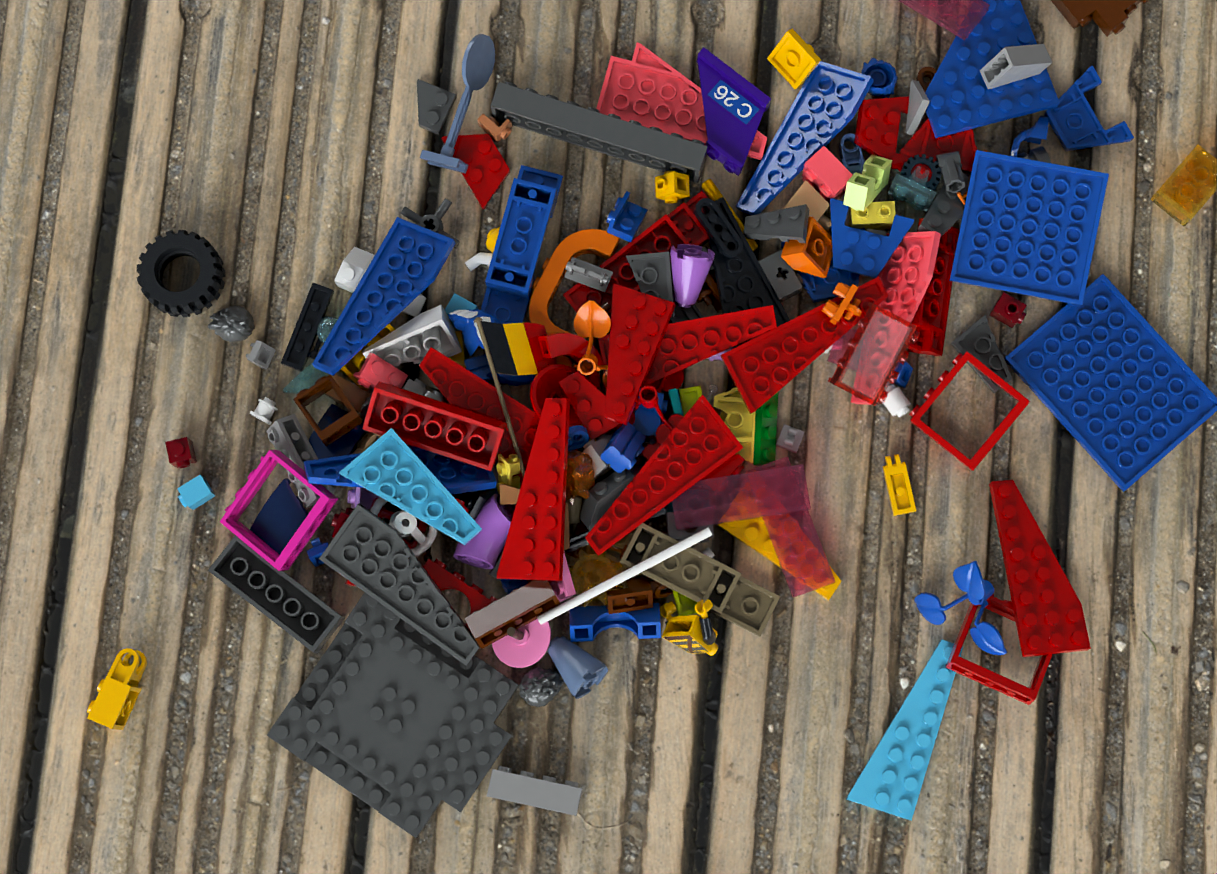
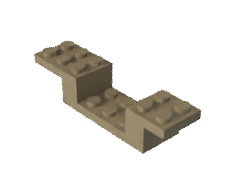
M642 523L613 545L621 549L628 545L622 559H620L621 553L612 549L606 550L600 556L629 569L679 543V541ZM691 547L638 574L639 576L643 574L697 603L701 599H703V602L708 599L711 600L713 607L709 610L710 612L761 637L781 597L741 576L742 573Z

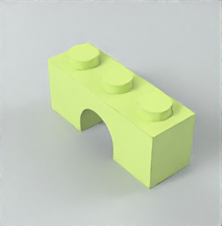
M872 154L864 162L862 174L855 172L847 181L843 205L849 206L854 210L864 211L888 184L892 160Z

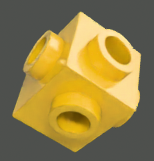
M665 171L664 175L655 177L656 198L665 200L667 204H674L679 199L689 197V175L676 171Z

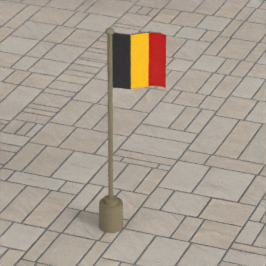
M477 317L474 323H477L505 420L508 423L507 426L514 450L520 459V470L524 478L525 467L496 373L514 376L534 375L547 366L556 363L554 358H543L538 336L547 334L544 325L529 322L500 324L482 321V318Z

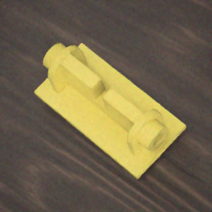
M498 454L496 469L498 472L497 491L499 495L500 484L520 489V477L518 475L513 476L520 473V459L518 455L510 454L509 458H504L501 454Z

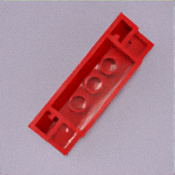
M919 218L918 228L924 218ZM953 226L940 237L933 277L902 341L901 346L908 348V352L932 356H942L952 288L950 276L959 236V229Z

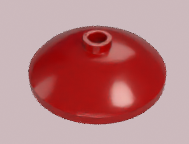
M554 364L542 369L534 377L530 389V399L533 409L539 418L545 398H567L559 381L577 372V370L567 365ZM570 403L569 427L582 424Z

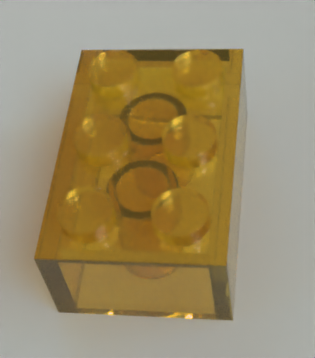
M1197 144L1150 200L1185 227L1217 190V159Z

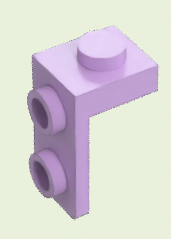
M352 487V489L348 490L347 503L351 504V508H355L360 503L367 509H370L373 499L379 498V496L365 488Z

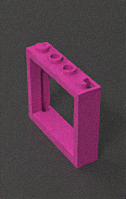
M269 450L265 456L261 457L259 466L249 474L245 486L237 491L236 499L225 509L226 513L220 520V523L278 571H286L290 569L338 498L321 484L308 483L305 471L280 450ZM277 463L281 464L320 496L280 555L238 521Z

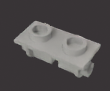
M572 257L571 261H568L565 270L567 271L564 278L606 292L613 272Z

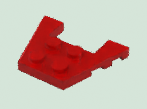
M909 96L863 100L859 107L854 144L871 155L892 160L891 168L901 172L904 163L910 157L896 153L901 112L908 113Z

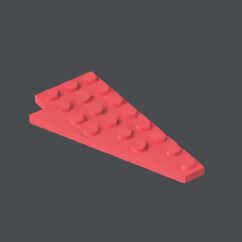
M638 42L636 43L632 61L614 56L610 57L596 108L601 114H615L621 120L627 122L634 120L641 123L644 127H657L663 133L669 135L676 133L683 136V139L689 141L699 140L706 145L707 133L701 88ZM758 130L747 157L762 160L767 137Z

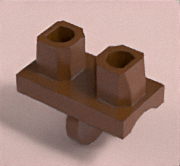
M713 270L706 277L697 303L704 301L707 306L712 304L718 313L722 309Z

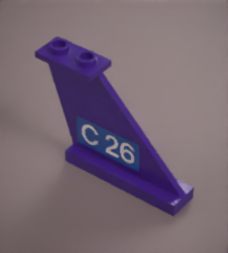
M703 47L698 53L696 62L698 63L707 133L705 145L707 146V155L711 159L722 163L729 173H735L739 176L763 113L770 106L771 98Z

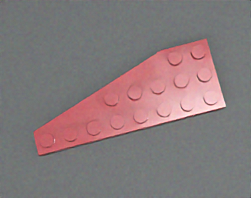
M937 231L907 232L879 274V278L889 296L868 313L851 402L854 404L873 405L933 277L941 234Z

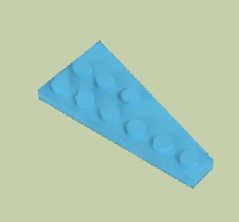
M392 428L339 472L342 476L463 545H466L482 531V528Z

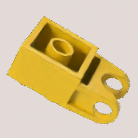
M126 648L117 654L106 678L102 679L98 685L97 692L99 693L96 700H92L88 707L87 713L89 715L87 719L110 729H124L142 689L138 687V684L147 665V658L144 653ZM134 656L133 664L130 665V658ZM139 656H140L142 662H141V665L138 667L139 661H140Z

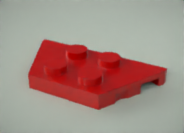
M927 119L899 151V154L913 158L915 155L919 154V157H922V154H925L926 158L929 159L931 156L933 158L932 161L935 162L937 161L936 155L959 151L962 170L972 172L977 146L974 140L973 129L935 138L929 119Z
M489 134L458 135L453 157L460 159L468 165L466 174H461L481 208L485 209L492 196L500 188L501 183L509 175L510 169ZM444 136L441 138L444 145L446 143L448 136Z

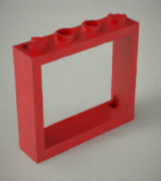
M966 351L964 355L961 353L957 355L952 362L955 365L950 372L947 370L943 372L938 379L940 382L939 386L936 389L931 387L923 397L926 399L925 403L921 407L917 404L909 415L912 416L910 420L912 424L968 469L974 471L1030 401ZM967 361L1018 401L971 459L967 458L920 420Z
M994 594L987 599L989 604L985 607L986 609L1015 621L1011 601H1002L994 597ZM971 603L945 667L1030 705L1037 697L1052 654L1040 656L1029 687L960 657V651L977 608L981 606Z

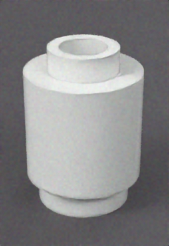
M891 384L879 393L882 397L881 401L893 417L898 415L900 418L910 411L908 407L911 403L899 387L896 388L894 384Z

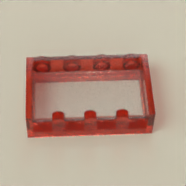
M869 302L867 305L869 308L864 318L860 319L857 325L859 327L854 337L850 338L847 344L848 348L843 358L839 359L838 367L833 377H829L828 382L878 407L879 403L883 404L889 394L886 390L890 383L892 385L895 383L899 375L897 369L900 363L905 364L910 354L907 350L910 344L914 345L920 332H918V326Z

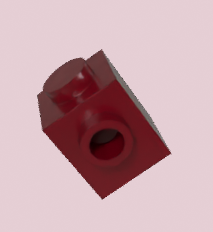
M1003 292L989 316L1013 328L1016 323L1020 325L1027 314L1024 312V309L1027 305Z
M188 437L165 442L169 463L178 469L186 468L191 463L197 462L193 441Z

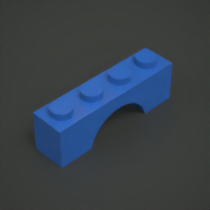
M653 603V608L608 614L607 605L574 607L569 610L571 642L594 641L600 632L615 627L632 631L638 639L661 638L659 603Z

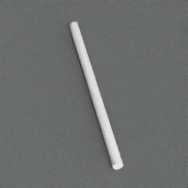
M709 527L537 616L541 625L712 536Z

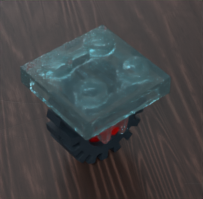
M919 154L915 155L914 158L910 157L904 163L900 172L901 175L896 174L888 194L896 201H905L911 204V207L917 211L924 210L927 212L937 193L934 190L941 179V168L937 167L938 162H933L931 156L929 159L926 158L925 154H922V157H919Z

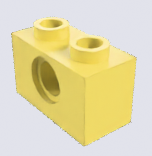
M895 201L871 202L864 211L854 210L850 207L848 211L849 227L865 228V230L867 228L874 230L891 229L894 216L896 215Z

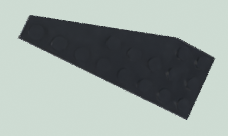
M724 197L714 201L743 242L741 253L736 257L728 258L721 253L707 233L710 250L715 253L713 267L722 314L773 305L777 327L790 321ZM703 208V213L708 214V210ZM714 226L716 232H721L719 226ZM727 244V248L733 250V245ZM751 338V339H749V340H747V341H744V342H742V343H740V344H738V345H736V346H734V347H731V350L734 349V348H736V347H738V346H740V345H742V344H744V343H746V342H748V341H750V340H752V339H754V338Z

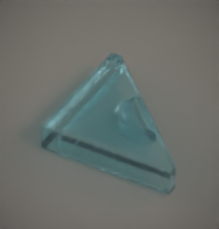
M311 363L283 388V392L298 394L303 389H309L315 385L319 378L326 376V372L314 368Z

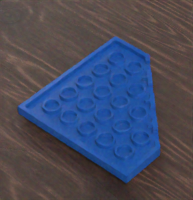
M975 0L925 92L930 101L926 114L935 138L1055 108L1060 104L1047 68L1038 75L993 89H987L980 70L1004 47L1037 44L1020 0Z

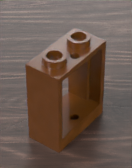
M331 375L319 378L315 385L309 389L301 390L297 397L293 399L326 447L363 422ZM331 389H334L349 413L321 431L306 409V406Z

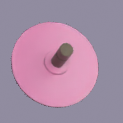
M538 619L519 629L509 627L507 629L508 635L492 643L496 656L506 665L514 668L531 666L538 662L548 650L551 640L550 624L547 621L541 625Z

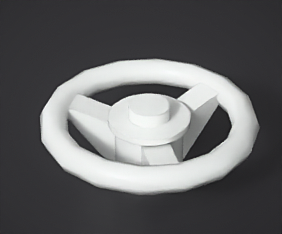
M379 497L374 502L370 511L378 515L382 506L388 501ZM402 509L395 512L389 522V525L395 528L401 537L410 535L419 543L417 547L411 549L416 557L431 547L438 532L437 529L429 525V532L425 537L416 527V517Z

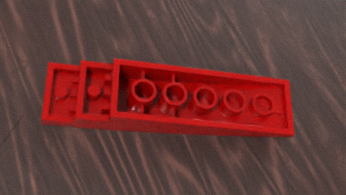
M700 191L688 202L682 203L668 215L665 214L633 239L631 243L629 242L599 267L613 272L606 292L577 283L565 292L563 296L576 313L583 304L590 300H594L600 306L607 302L612 307L613 283L641 292L626 256L670 252L671 247L674 245L676 249L678 244L705 245L709 241L707 232L694 214V207L698 201L708 198L705 193Z

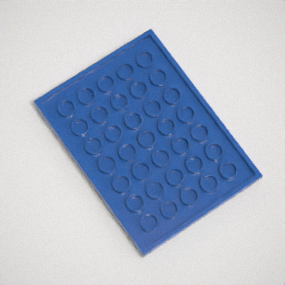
M1104 274L1085 289L1082 306L1068 303L1004 358L1006 363L1123 492L1217 411V397Z

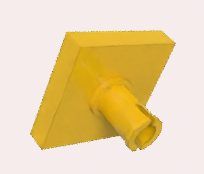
M793 28L785 33L767 58L795 90L801 87L821 61L814 52V48L810 44H806Z

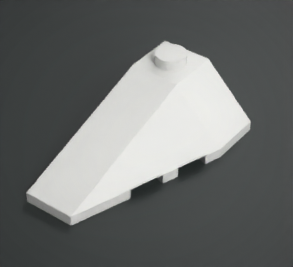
M354 247L339 268L334 280L336 285L353 293L375 255ZM420 294L402 312L413 317L418 316L424 306L426 297Z

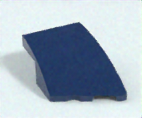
M331 404L317 425L322 431L349 412ZM364 421L327 447L314 430L309 438V442L317 458L323 459L352 454L356 450L358 442L367 432L362 429Z
M288 478L283 479L271 494L250 528L255 535L279 555L309 514L304 509L299 497L295 496L289 485L291 482Z

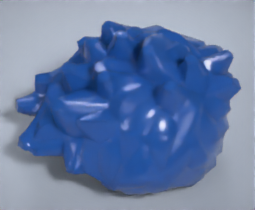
M871 58L868 64L864 62L861 74L871 76L874 80L868 93L882 98H889L890 94H895L894 87L898 80L895 68L890 63L883 60L878 61L876 58Z

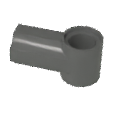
M959 151L936 155L938 168H941L940 174L943 176L946 191L952 193L960 192L965 187V181L961 171L962 164Z

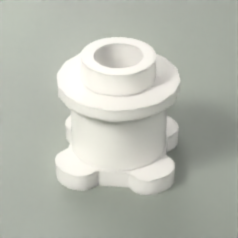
M267 397L263 400L258 399V406L254 412L250 411V414L271 425L270 418L274 411L278 410L275 407L276 402Z

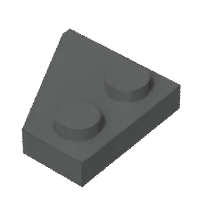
M418 79L419 127L439 135L454 104L456 94Z

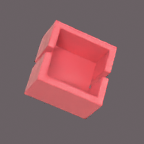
M823 146L805 162L801 176L803 177V182L805 180L808 181L830 204L831 198L839 200L845 194L847 181L853 174Z

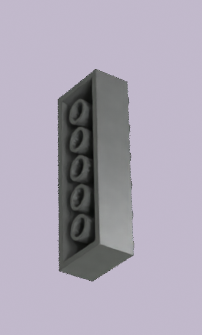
M236 535L207 570L313 653H319L345 619L285 571H278Z

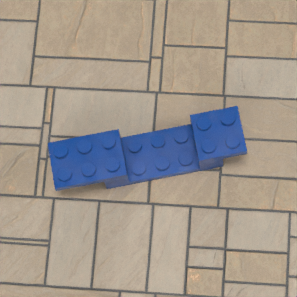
M521 165L518 178L513 180L485 280L487 289L481 307L482 311L497 317L502 324L524 322L533 290L532 286L535 281L534 272L549 218L553 217L563 175Z

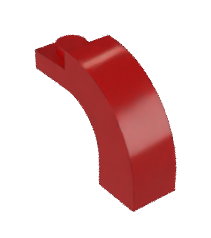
M548 333L538 336L543 358L568 355L575 360L577 365L582 356L586 354L589 343L586 339L571 333ZM592 345L591 354L596 356L598 365L601 366L603 361L598 351ZM596 370L590 375H584L601 390V377Z

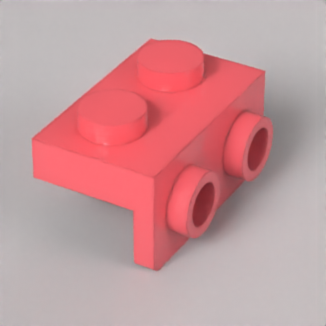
M369 353L360 371L355 372L353 377L358 379L357 383L367 389L369 387L374 389L379 381L402 388L408 375L374 353Z

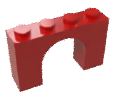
M428 559L423 566L440 591L454 589L466 595L470 603V615L474 611L481 610L490 605L494 600H497L493 596L488 599L482 595L484 590L474 583L471 587L464 583L466 578L456 571L451 574L445 570L447 565L438 559H435L434 562ZM466 622L465 625L467 626V628H468L469 631L471 632V630H470V628H469V626H468V624H467V622Z

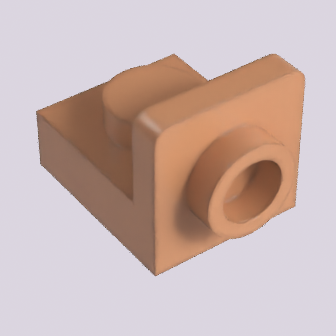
M482 114L477 119L479 127L496 142L506 139L512 132V123L509 119H506L500 127H498L500 124L492 116L488 118L485 114Z

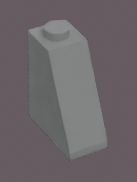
M1044 44L1004 47L980 72L987 89H993L1038 75L1052 63V60Z

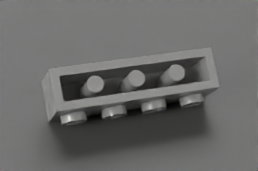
M295 414L276 420L267 429L269 441L273 443L275 449L280 450L304 471V461L318 459ZM287 470L288 477L293 482L298 492V497L305 507L308 508L315 505L320 496ZM321 484L331 493L335 492L332 485Z
M499 766L498 770L492 769L487 797L577 816L583 789L578 787L579 783L565 780V784L556 783V778L543 775L542 779L533 778L534 773L522 770L520 775L511 773L512 768Z

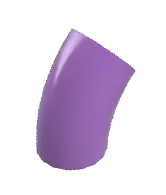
M497 493L492 495L485 502L475 520L482 528V531L466 545L458 542L453 554L454 558L474 567L493 569L505 546L515 510L511 504L500 505V495Z

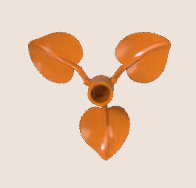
M594 300L583 304L574 319L576 334L582 338L589 337L586 354L582 356L578 365L575 364L573 366L571 360L563 355L554 357L556 364L570 366L580 371L583 375H590L595 370H607L602 377L603 384L607 388L608 366H599L596 356L591 354L594 337L602 338L609 332L611 319L608 313Z

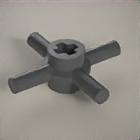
M445 198L434 215L429 214L421 217L407 207H404L401 211L403 216L421 227L426 228L427 225L431 227L433 224L434 229L429 230L454 239L456 243L454 248H457L459 245V240L443 231L444 227L441 219L452 204L448 199Z

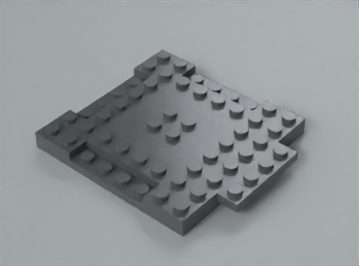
M364 593L345 620L344 626L294 698L292 697L267 736L370 805L378 813L407 833L418 838L442 801L462 812L511 739L512 735L494 723L519 685L475 655L466 666L367 593Z

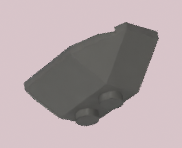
M635 464L630 470L624 469L621 473L611 469L584 489L580 520L589 531H591L644 465Z

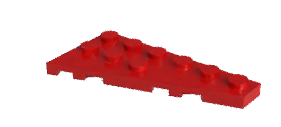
M614 283L605 417L608 420L627 426L638 400L639 392L644 385L675 309V303Z

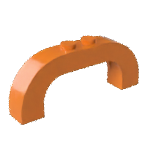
M599 229L581 230L566 237L556 247L551 258H546L542 266L544 272L541 278L537 277L533 283L532 289L534 291L529 304L530 322L544 325L547 334L569 333L554 325L548 316L549 305L567 270L565 268L568 261L570 262L572 257L577 258L584 254H594L608 260L614 255L620 243V238Z

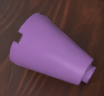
M678 244L676 249L673 245L670 255L674 301L680 307L689 308L691 305L696 304L713 263L715 253L708 249V253L702 251V246Z

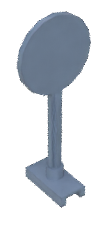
M484 34L474 36L465 50L462 61V77L466 87L459 102L446 143L442 146L440 154L422 150L420 158L427 160L430 165L465 174L467 172L468 165L460 159L453 157L454 147L473 90L477 91L483 88L493 71L495 48L490 36Z

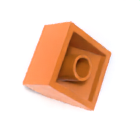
M809 217L806 243H799L798 240L790 239L789 242H785L781 257L794 270L826 278L833 256L832 237L814 217Z

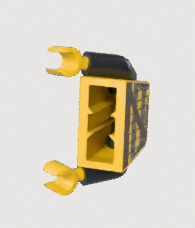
M701 599L695 605V611L701 617L698 615L672 617L671 614L676 611L675 604L669 602L660 607V614L667 620L665 621L666 627L662 637L688 653L714 655L718 650V645L715 643L718 634L712 628L711 617L707 614L713 607L711 600L708 599L703 602V599Z

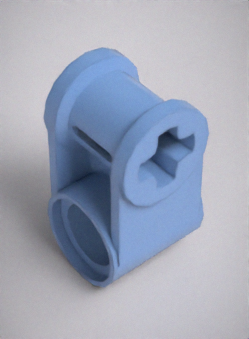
M845 134L839 144L840 162L852 174L855 172L862 174L865 162L862 150L856 144H854V149H846L844 142L850 141L854 144L855 134Z

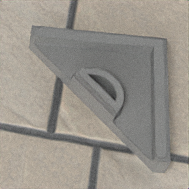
M912 80L910 84L906 134L914 135L930 103L919 81Z

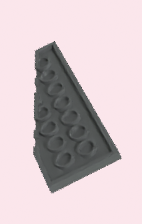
M360 503L357 504L319 559L467 666L480 648L472 633L398 531Z

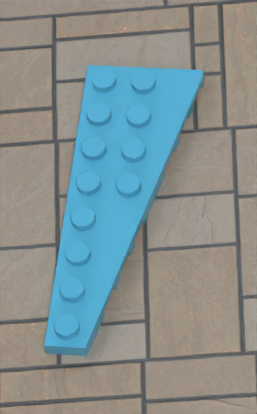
M940 640L928 663L847 795L846 800L912 821L956 672L945 667L955 643ZM962 646V649H961V651H960V654H959L960 657H961L962 650H963V647H964V646Z

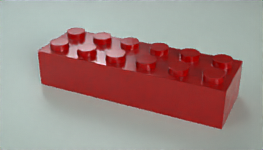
M379 381L374 387L362 429L383 436L392 428L406 444L492 471L508 423Z

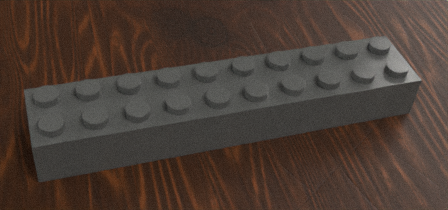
M498 82L490 105L492 116L497 121L504 123L506 119H509L513 126L661 172L676 171L689 175V180L693 182H699L706 161L707 146L699 140L689 141L676 133L669 135L663 133L657 127L647 128L634 120L629 122L621 120L615 114L605 115L592 107H588V109L579 107V104L573 101H567L566 103L559 101L553 95L547 94L543 96L530 88L525 90L517 88V85L511 82H505V84Z

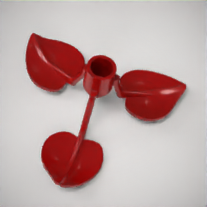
M683 370L642 387L639 392L640 398H638L633 411H636L640 404L645 408L656 409L664 423L656 430V439L660 445L684 416L674 414L667 421L659 408L657 393H660L661 390L668 392L670 389H679L684 380ZM633 412L631 414V418L629 419V423L631 424L635 422V415ZM620 424V425H618V426H616V427H614V428H612V429H618L622 424Z

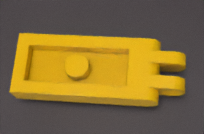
M899 454L894 455L895 464H892L890 456H885L886 465L883 466V472L893 516L916 512L906 463L900 461Z

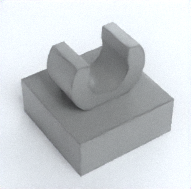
M256 340L255 343L250 345L253 348L250 354H246L247 360L267 370L276 350L264 342Z
M784 424L776 446L797 453L804 431Z

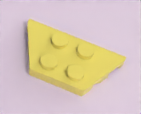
M735 387L728 392L714 396L713 407L721 409L728 414L724 423L743 446V449L735 455L740 454L745 461L753 464L756 411L751 414L749 413L740 393Z

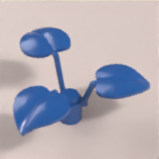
M977 561L959 566L953 572V578L958 588L967 592L962 597L946 606H941L939 598L931 593H920L915 597L914 602L917 604L916 606L922 616L934 625L943 624L946 620L944 611L967 598L972 604L981 605L974 621L976 627L970 630L973 641L981 650L989 654L1005 655L1007 653L999 631L988 622L980 623L984 609L989 604L987 599L994 594V587L989 581L982 578Z

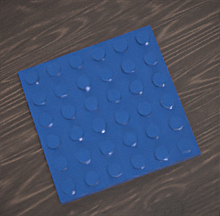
M976 150L950 281L1082 306L1109 174Z

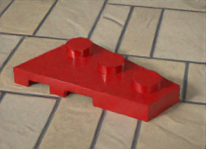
M580 371L559 381L582 425L587 429L591 440L620 425V423L606 419V395Z

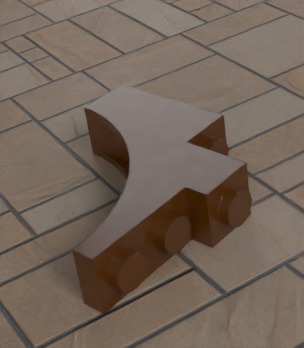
M1149 0L1051 1L1073 29L1080 25L1084 27L1093 19L1108 37L1112 33L1116 35L1126 27L1124 24L1129 18L1128 15L1137 9L1136 5L1141 2L1145 4Z

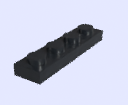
M312 283L282 358V365L303 372L334 290Z

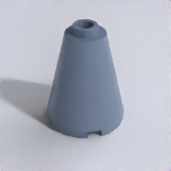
M557 636L550 641L548 653L571 695L576 699L582 698L591 692L589 688L594 683L598 685L606 676L608 668L603 662L566 637L562 636L559 638Z

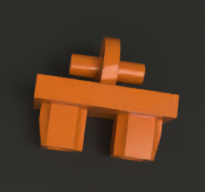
M838 282L832 293L842 299L840 304L837 305L828 300L822 309V312L831 318V323L836 324L845 310L847 313L844 318L849 321L853 315H861L862 311L857 308L861 301L855 298L853 303L850 304L852 297L858 289L856 285L848 286L841 282Z

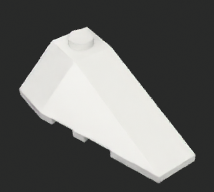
M439 305L414 317L364 349L362 354L367 358L369 353H374L396 367L401 363L407 362L421 363L430 347L448 358L461 353L462 349L451 320L442 305Z

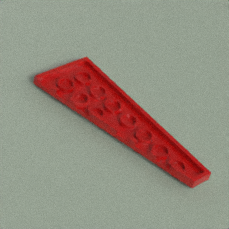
M879 276L858 286L850 304L853 303L855 298L859 299L861 302L857 308L862 313L860 316L853 315L850 321L844 318L847 313L845 310L836 324L831 323V318L822 312L826 304L824 303L720 355L750 414L760 408L889 296ZM836 297L830 301L839 305L842 299Z
M769 305L669 323L643 387L776 328L774 306ZM610 334L598 338L603 365L607 366Z
M704 395L699 397L585 537L598 556L743 449V446Z
M545 398L497 571V579L562 581L570 399Z

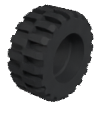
M172 230L166 232L165 237L158 235L155 237V243L151 244L149 242L145 246L147 252L140 254L139 259L142 263L137 265L136 271L140 275L137 277V281L142 287L143 295L161 312H167L170 316L174 317L182 315L183 318L190 317V313L198 315L202 313V308L206 307L209 309L213 306L211 303L213 299L218 300L221 295L218 291L223 289L225 282L222 280L226 276L225 269L222 267L224 263L215 248L204 237L201 238L195 232L188 234L186 230H178V233L175 234ZM181 256L194 257L200 264V274L195 284L185 291H169L164 286L162 280L166 266L172 260Z

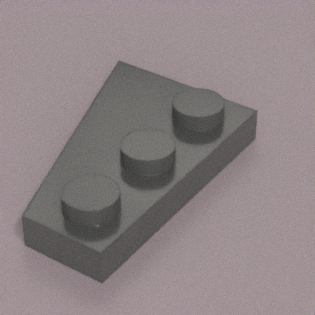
M986 315L952 341L951 345L958 353L964 355L968 351L1005 382L1008 383L1012 379L1003 355L996 344L995 336L990 330ZM967 361L969 366L993 393L1000 389L997 384Z

